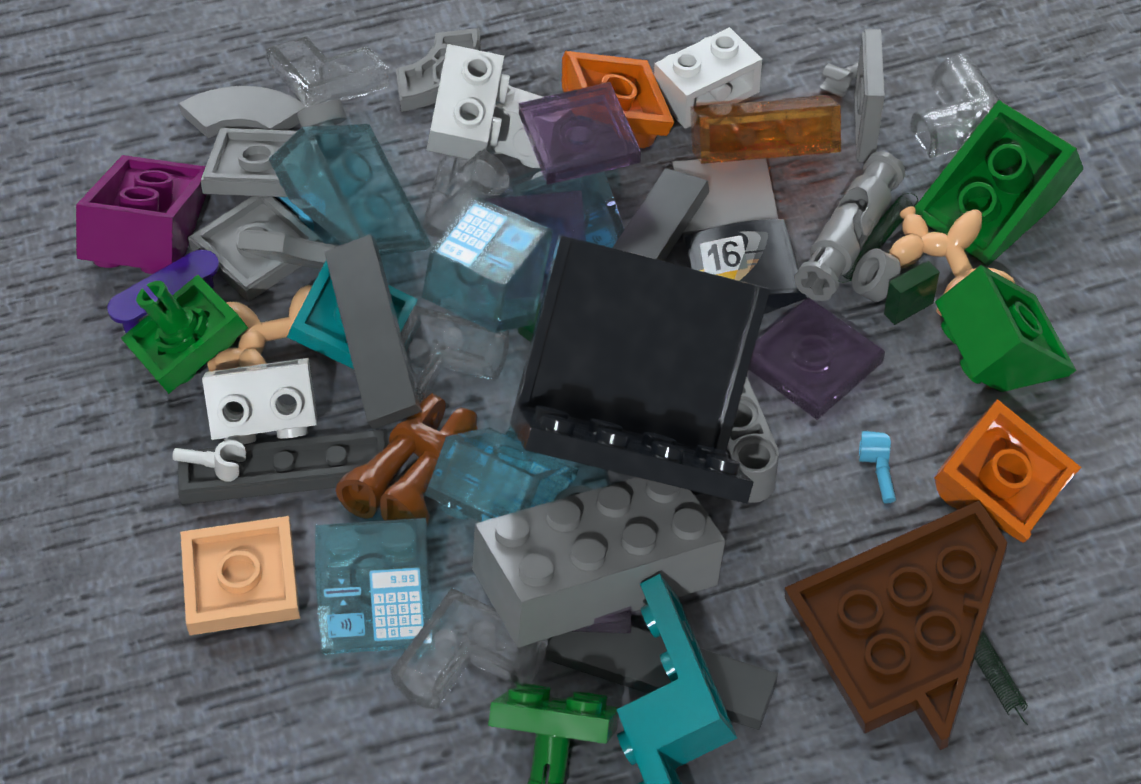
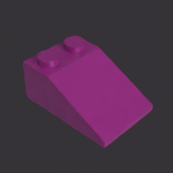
M122 155L76 204L77 259L93 261L95 265L104 268H113L120 265L138 267L145 273L154 274L184 257L189 246L188 237L194 232L207 195L202 193L201 178L206 166Z

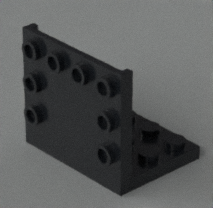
M559 234L510 420V425L526 451L748 504L754 482L739 469V462L728 458L729 453L726 450L770 289Z

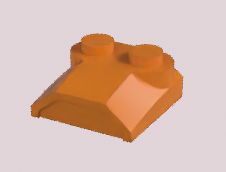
M565 51L562 57V89L574 119L613 130L618 140L630 148H647L654 143L657 135L668 136L674 120L648 60Z
M997 399L965 435L940 467L934 478L939 495L948 505L961 509L976 501H980L997 527L1020 542L1025 543L1032 535L1033 527L1059 492L1080 470L1081 466Z

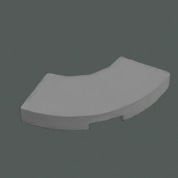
M479 28L435 33L434 46L424 58L414 64L396 69L401 112L436 103L447 44L481 51Z
M231 86L199 93L179 103L181 115L207 138L218 135L220 128L290 130L300 123L297 113L307 108L305 104L288 94L256 86Z
M244 230L240 231L237 248L264 258L321 270L326 261L324 251L339 245L314 242L287 233Z

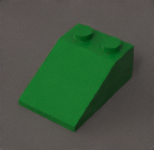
M998 100L917 203L915 214L920 215L926 222L927 227L933 231L948 235L950 228L960 216L973 209L979 210L982 213L981 230L974 242L964 251L988 267L1058 203L1084 168L1077 148Z

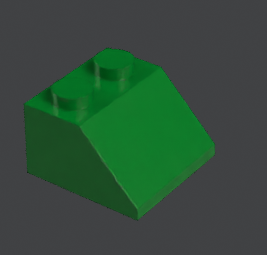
M982 265L935 301L944 319L941 322L942 330L957 345L963 357L960 360L961 368L968 378L976 384L982 382L1000 392H1005L1069 377L1077 371L1037 296Z

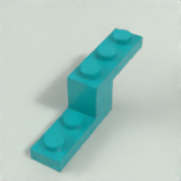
M658 574L640 583L648 603L640 609L652 635L655 638L661 636L667 651L660 654V660L671 683L616 709L624 728L623 731L617 733V737L630 764H638L643 781L637 784H681L675 768L737 739V736L679 598L661 574Z

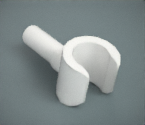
M227 440L218 444L215 452L175 448L173 460L212 467L219 479L231 482L239 476V465L226 461H245L246 450L242 443L235 440Z

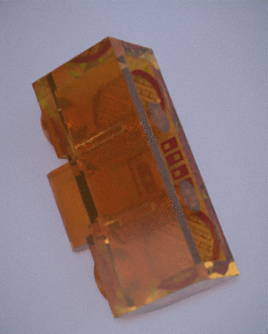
M828 95L749 103L735 102L690 106L692 150L701 164L841 152L840 105Z

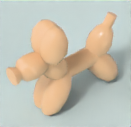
M907 207L899 213L900 217L904 219L902 230L905 236L893 243L889 254L899 260L901 268H907L916 263L923 253L934 257L945 256L955 276L947 285L944 291L945 294L975 270L972 268L964 250L974 242L981 230L982 213L976 209L965 212L954 222L948 235L942 232H929L924 219L920 215L915 214V207ZM988 268L989 270L1015 283L1014 279L1004 271H1000L994 268ZM937 308L936 312L940 316H942L939 309Z
M305 285L297 291L290 304L289 317L260 322L257 315L248 306L240 302H226L239 315L248 329L238 336L240 338L238 348H228L221 351L207 362L208 370L215 371L216 369L223 370L267 364L261 356L265 342L288 336L291 326L312 285Z

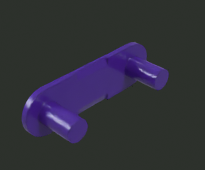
M208 250L193 251L115 295L107 306L110 318L117 323H122L125 333L140 322L139 319L147 315L146 311L136 302L139 291L143 288L151 299L155 302L158 300L147 286V284L153 281L164 282L169 292L173 295L196 275H199L213 289L214 282L212 277L219 269L217 256Z

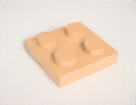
M289 516L180 532L185 616L189 635L300 619Z

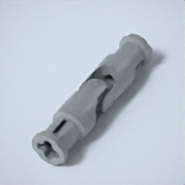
M879 151L872 153L868 160H866L863 165V174L852 181L830 220L825 224L810 250L811 258L808 262H804L794 276L795 284L801 293L807 295L812 300L826 301L831 299L832 295L837 291L840 275L847 273L852 267L867 237L872 233L891 201V191L896 189L905 177V167L899 159L888 152Z

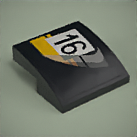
M784 219L737 222L703 230L685 237L692 269L770 289L764 314L807 299V296L801 293L795 284L794 276L799 267Z

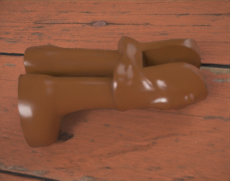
M433 393L420 402L422 412L407 417L405 421L400 422L393 428L389 436L390 444L368 463L354 468L345 474L336 486L337 497L349 512L357 517L368 519L372 518L380 508L382 518L388 528L396 535L409 541L419 539L428 527L430 514L424 501V496L429 486L440 472L447 469L449 463L459 452L470 446L475 434L478 432L477 414L470 409L462 407L456 409L442 429L438 431L437 428L443 419L446 403L444 399ZM413 453L419 457L417 461L397 482L388 488L397 471Z

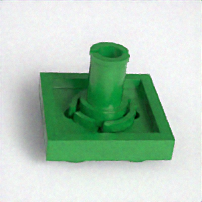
M196 275L173 295L162 281H153L147 284L158 300L155 302L142 288L137 295L136 302L146 311L148 316L121 337L122 341L168 394L179 385L191 380L197 370L219 352L228 349L235 342L236 338L248 329L239 315L199 275Z
M517 683L516 689H508L507 692L491 702L488 726L536 734L528 784H546L548 764L550 765L548 784H566L565 775L570 739L607 744L617 731L619 715L616 709L620 707L607 706L608 697L601 694L573 692V697L560 699L550 697L551 688Z

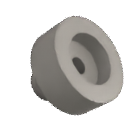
M331 100L315 104L297 113L302 131H317L321 145H328L339 141L334 125L347 119L341 100Z
M878 248L868 251L862 256L854 269L852 287L856 293L871 301L878 302L885 299L888 293L889 281L900 276L901 266L899 260Z

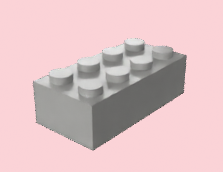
M635 477L475 523L472 570L517 648L640 610L641 607L648 604L640 583L658 574H661L678 597L718 585L725 538L691 490Z

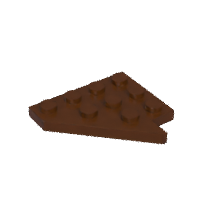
M976 501L784 588L786 602L864 733H868L916 710L938 748L942 750L948 747L1008 544L980 501Z

